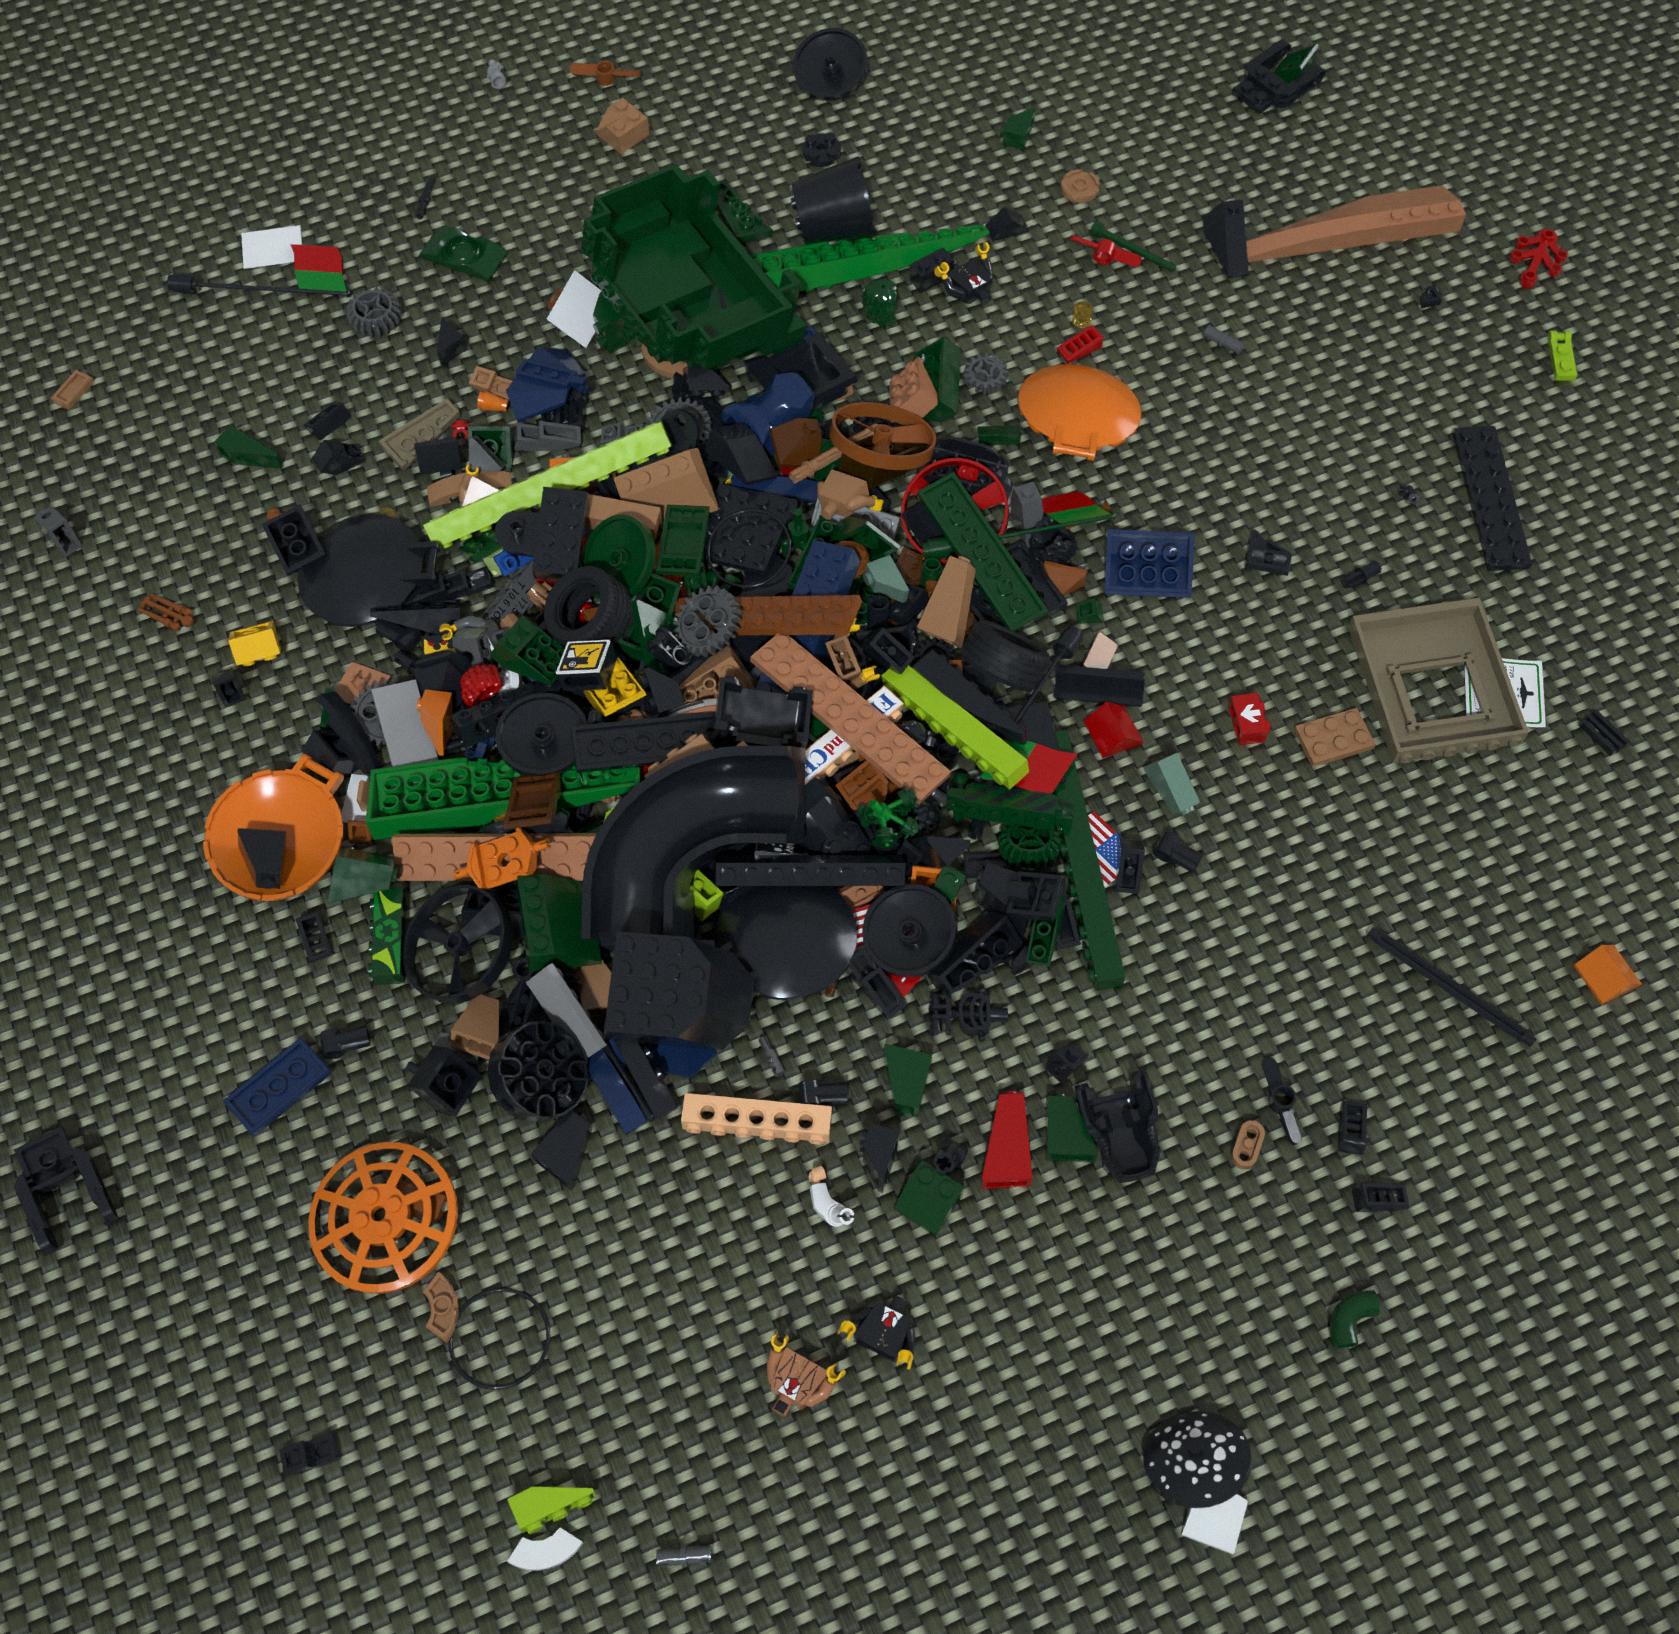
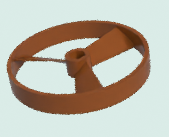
M859 402L839 408L833 414L829 430L832 443L843 454L860 463L888 470H909L925 465L931 460L936 444V434L926 421L907 410L882 403ZM854 417L882 418L905 426L891 428L888 425L879 424L874 429L856 420ZM845 419H850L874 432L872 442L875 446L873 450H868L848 440L841 434L836 425ZM891 443H927L929 445V448L925 451L912 455H890L889 450Z

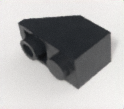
M701 365L692 369L689 366L683 368L684 394L691 393V397H701L703 393H711L712 397H719L729 391V385L711 368L704 370Z
M323 440L312 457L320 473L339 475L364 463L366 460L357 445Z

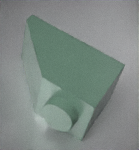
M890 555L866 563L863 578L868 586L870 585L874 593L900 602L907 601L909 589Z

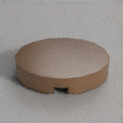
M1077 169L1066 173L1061 182L1063 196L1076 203H1085L1095 199L1099 192L1100 183L1092 172L1088 171L1087 173L1083 172L1084 170Z

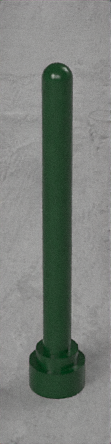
M1097 220L1093 223L1089 232L1090 236L1096 239L1103 237L1111 240L1115 244L1171 272L1176 270L1175 264L1106 230L1103 223Z

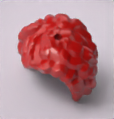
M481 664L470 667L461 677L460 684L462 690L460 694L467 708L492 699L499 692L500 688L505 685L504 679L498 672V667L493 664Z

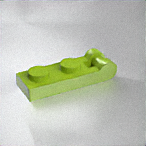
M1550 330L1548 332L1547 340L1554 381H1575L1577 378L1571 331L1557 333L1556 330Z

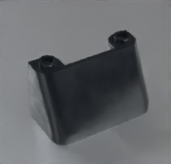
M721 677L711 743L717 747H732L744 741L748 746H792L806 748L813 691L800 686L794 687L788 694L742 688V683L736 677Z

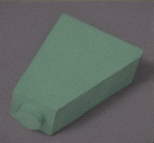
M1178 753L1160 758L1143 766L1144 772L1172 814L1181 812L1182 815H1185L1195 810L1193 806L1200 803Z

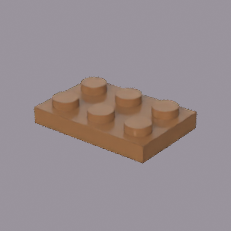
M1357 708L1295 726L1294 729L1312 768L1372 750L1376 746Z

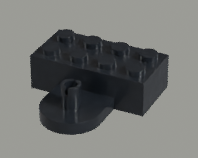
M543 486L540 513L518 510L510 511L498 520L495 527V537L498 545L509 554L534 557L532 568L534 579L558 581L566 573L580 568L589 503L588 492Z

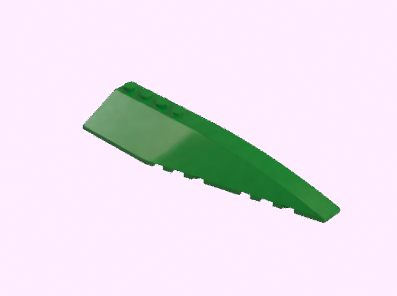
M983 224L957 227L956 231L942 228L937 233H930L927 230L919 231V235L909 236V232L877 235L875 240H872V238L857 239L856 242L839 240L837 244H829L828 241L815 242L750 256L777 289H779L783 271L790 269L801 282L800 291L809 292L817 287L829 288L833 284L867 278L908 267L911 263L942 247L947 252L974 242L989 235V230Z
M453 758L371 770L366 825L373 839L377 840L391 838L394 834H421L494 823L495 818L506 814L514 777L524 775L512 770L503 760H500V762H488V759L479 758L477 761H469L468 758ZM574 765L571 769L561 774V798L557 801V810L561 808L569 809L630 792L641 783L640 767L576 773V766Z

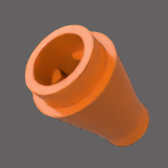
M480 391L477 408H481L482 411L507 412L509 400L488 391Z

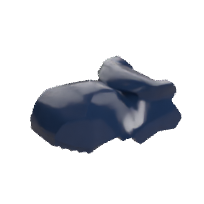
M798 373L777 374L768 389L763 393L753 394L743 402L730 404L723 409L722 420L727 425L746 424L756 434L770 459L775 454L770 429L797 418H808L816 395Z

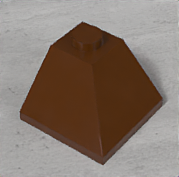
M797 418L770 429L779 467L798 468L802 465V462L810 461L819 456L822 435L817 419Z

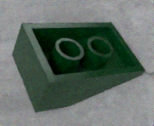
M848 517L838 522L829 541L830 544H836L841 541H853L861 544L869 552L870 562L889 555L900 548L899 544L869 521L855 517Z

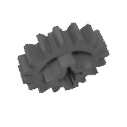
M985 353V357L977 354V359L971 357L970 362L965 363L964 382L969 383V389L975 387L976 393L983 390V394H986L987 390H990L993 394L995 388L1001 390L1002 385L1006 384V379L1008 378L1007 364H1002V358L996 360L995 354L992 357H989L988 353Z

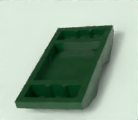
M438 227L419 256L422 259L490 282L507 257L508 252L487 238L468 236L455 227Z
M667 505L655 570L656 574L700 576L704 563L705 543L708 536L710 506Z

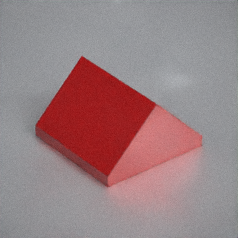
M1105 702L1083 722L1102 759L1143 744L1139 732L1123 705Z

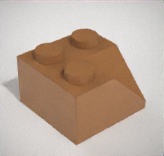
M621 98L607 108L596 130V135L618 153L622 154L650 135L648 118L624 98Z

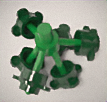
M905 785L902 786L903 789L897 792L899 799H894L888 806L885 803H879L875 799L871 800L868 806H858L857 812L860 814V825L866 828L870 824L880 825V828L874 833L875 839L871 841L873 846L888 848L897 843L899 834L893 828L887 827L886 822L889 820H893L898 825H901L899 832L905 835L904 840L909 835L913 837L918 832L919 824H917V819L919 816L916 815L914 818L908 816L911 808H915L914 802L917 801L916 793L911 788L907 790Z

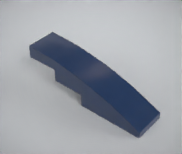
M736 476L731 477V486L796 499L806 503L816 504L817 484L819 481L803 479L794 484L789 477L777 476L773 480L745 485Z

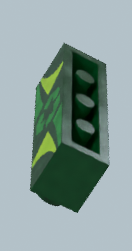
M391 888L375 892L374 898L370 899V910L373 912V920L369 921V930L373 937L372 941H369L368 946L369 954L372 955V963H368V975L373 978L376 985L405 983L402 951L406 935L407 898L403 888Z

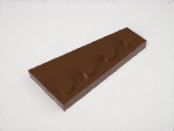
M904 547L896 567L907 586L910 584L918 587L923 555ZM888 598L890 607L895 600ZM889 618V627H899L898 624Z

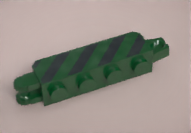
M973 782L967 784L966 789L949 788L946 791V797L949 799L946 801L947 809L962 812V817L1052 831L1054 830V825H1072L1074 819V809L1058 805V798L1054 794L1014 788L1009 790L1007 787Z

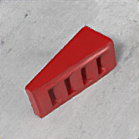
M1091 325L1058 346L1057 351L1067 363H1070L1102 348L1103 337L1094 325Z

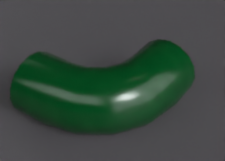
M1375 1290L1361 1291L1348 1295L1335 1306L1330 1318V1337L1333 1348H1348L1359 1344L1356 1334L1357 1322L1361 1318L1379 1315V1300Z

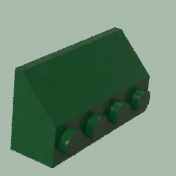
M944 336L914 354V360L917 357L921 358L937 392L938 405L922 418L924 421L944 422L958 414L961 348Z
M651 573L644 588L630 599L631 617L622 637L613 645V648H617L625 659L629 661L643 660L632 602L640 600L672 616L681 584Z

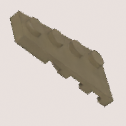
M445 399L379 440V444L404 472L417 459L414 443L435 441L460 417L459 410L448 399Z

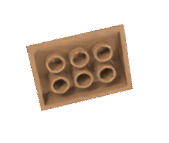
M698 448L686 450L613 478L621 500L660 507L662 524H664L667 505L710 506V513L720 510Z

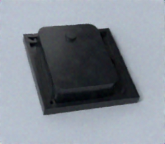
M819 332L747 368L749 375L763 392L768 389L775 375L788 372L798 373L816 395L811 412L844 396L847 393L846 387L858 382L856 374Z

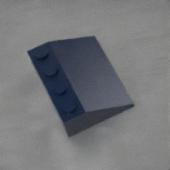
M1108 529L1105 532L1104 594L1191 598L1195 533Z

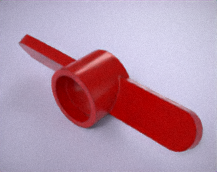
M1074 235L1070 237V241L1094 249L1093 258L1098 264L1109 265L1112 260L1133 267H1138L1141 264L1142 258L1140 255L1116 247L1115 243L1111 240L1102 239L1097 244Z

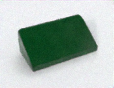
M977 426L978 443L985 445L1020 444L1021 433L1019 426Z

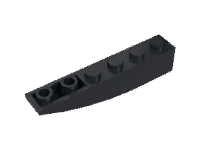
M931 650L913 666V669L936 689L961 706L993 733L1021 745L1027 743L1025 727L1020 722L1015 723L1004 708H998L989 695L982 694L979 687L973 681L969 682L965 679L961 670L957 667L953 668L944 655H938L934 650Z

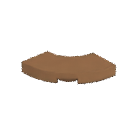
M438 1271L423 1290L431 1305L430 1319L425 1327L447 1343L457 1325L459 1304L453 1286Z

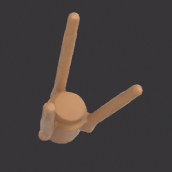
M537 581L528 591L527 595L540 611L544 608L541 604L545 606V599L549 594L547 590L551 591L552 587L546 582L540 584Z

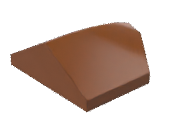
M866 760L835 786L853 810H857L860 805L868 806L869 802L873 799L879 803H884L890 781Z

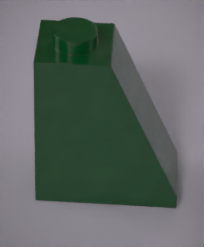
M885 1044L883 1057L894 1111L907 1118L919 1117L932 1064V1054Z
M1062 1093L1047 1096L1045 1160L1095 1163L1098 1150L1091 1135L1086 1130L1083 1118L1073 1097H1066Z

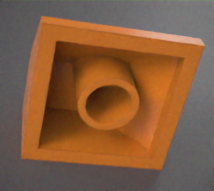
M425 689L422 698L418 699L417 711L421 714V722L439 755L444 756L453 729L451 715H453L452 693Z

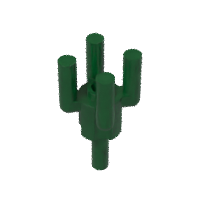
M800 508L794 510V521L788 524L787 529L791 538V547L800 548L803 552L814 527L809 528L806 524ZM787 538L781 542L782 559L784 561L788 551Z

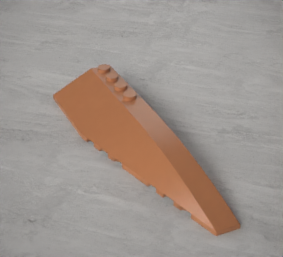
M1443 185L1367 196L1246 240L1248 262L1460 232L1466 213L1460 200Z

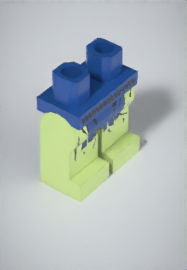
M500 548L483 560L492 575L502 574L507 576L533 560L534 557L512 555Z

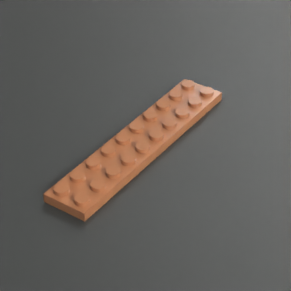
M776 634L751 656L750 662L787 693L797 686L812 690L811 713L901 790L904 785L907 790L911 788L916 793V802L919 805L950 777L951 771L789 635Z
M512 833L394 834L391 838L395 864L399 865L397 880L473 881L471 876L457 880L453 873L454 870L466 867L471 844L476 843L480 845ZM528 833L534 842L548 838L551 848L539 851V855H537V868L532 875L544 874L583 881L588 852L597 833ZM509 855L503 858V867L507 866L510 862Z

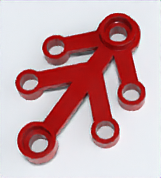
M1542 229L1537 236L1531 238L1520 236L1516 242L1518 249L1512 251L1510 255L1511 262L1519 263L1521 260L1534 257L1529 269L1523 272L1519 279V284L1523 288L1530 289L1534 287L1537 281L1536 271L1541 260L1547 267L1548 274L1552 277H1557L1562 270L1561 265L1558 263H1564L1568 253L1558 247L1556 244L1558 236L1551 229ZM1539 244L1538 248L1530 249L1523 252L1521 251L1526 249L1528 246ZM1547 248H1549L1551 252L1554 254V260L1557 263L1553 262V260L1546 251Z

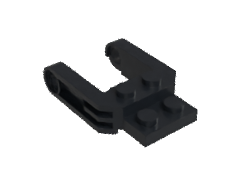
M1281 39L1247 63L1244 80L1233 87L1232 93L1259 114L1272 105H1275L1276 108H1286L1316 87L1325 77L1326 70L1316 64L1298 78L1286 84L1283 79L1269 70L1278 64V61L1291 50V44Z
M62 1126L14 1149L23 1171L18 1176L14 1189L36 1242L45 1256L59 1250V1247L38 1196L40 1194H46L82 1175L93 1203L98 1206L105 1220L103 1223L107 1226L119 1219L93 1157L86 1151L72 1148L66 1131Z

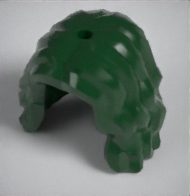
M887 279L873 280L867 284L862 294V311L867 316V319L874 324L877 323L880 327H892L897 320L894 315L897 285L893 281Z

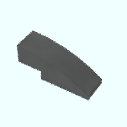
M539 421L538 426L517 423L514 431V450L554 451L577 447L581 444V427Z

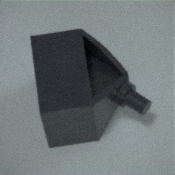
M435 1045L420 1066L409 1061L405 1068L414 1074L407 1085L409 1089L439 1113L455 1117L482 1077L478 1071L450 1048Z

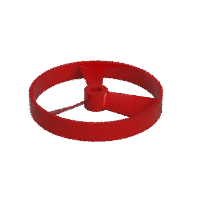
M949 458L928 465L912 479L903 496L901 519L907 538L919 554L923 555V550L911 538L902 514L906 511L910 495L917 496V491L930 485L923 478L932 471L946 466H969L982 471L994 481L972 495L971 498L980 510L1005 503L1004 522L998 535L1005 534L1009 520L1007 496L999 479L987 467L969 459ZM955 551L951 553L952 557L958 558ZM949 558L938 560L945 566Z

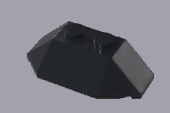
M534 976L521 977L518 985L504 1002L499 1018V1038L514 1027L538 1021L542 1006L526 983Z

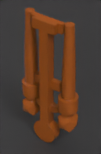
M154 594L146 596L138 608L139 612L163 623L164 626L172 628L176 632L181 628L180 624L177 623L178 620L181 621L184 627H190L194 623L191 617L193 614L191 609ZM155 599L158 602L168 606L169 608L167 609L161 605L152 602L151 600ZM145 607H152L164 614L162 616H159L155 613L145 610ZM168 616H171V617L174 618V620H171V619H169V618H167V617H168Z

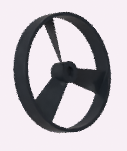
M472 885L448 887L429 898L411 920L403 943V966L407 978L413 987L421 994L446 1004L467 1002L485 992L498 979L511 953L513 928L507 909L495 896ZM476 893L485 895L490 899L459 933L456 931L449 933L429 919L437 908L459 895ZM501 925L499 947L492 964L474 985L462 991L460 957L469 952L471 943ZM418 938L444 944V948L455 955L448 996L432 995L420 982L415 966V951Z

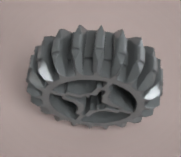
M377 287L374 290L368 288L365 292L360 290L359 295L354 294V298L349 299V305H347L346 316L352 329H355L357 333H361L363 336L369 334L371 338L375 334L379 337L381 333L388 334V330H394L395 325H399V319H402V309L398 298L391 291L387 292L385 288L381 290Z

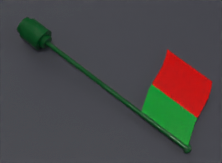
M1077 491L1042 498L1043 514L1046 517H1051L1056 525L997 536L999 539L1101 520H1115L1117 515L1115 512L1109 513L1100 508L1088 496ZM944 536L927 539V542L922 543L925 560L928 558H949L951 553L954 552Z

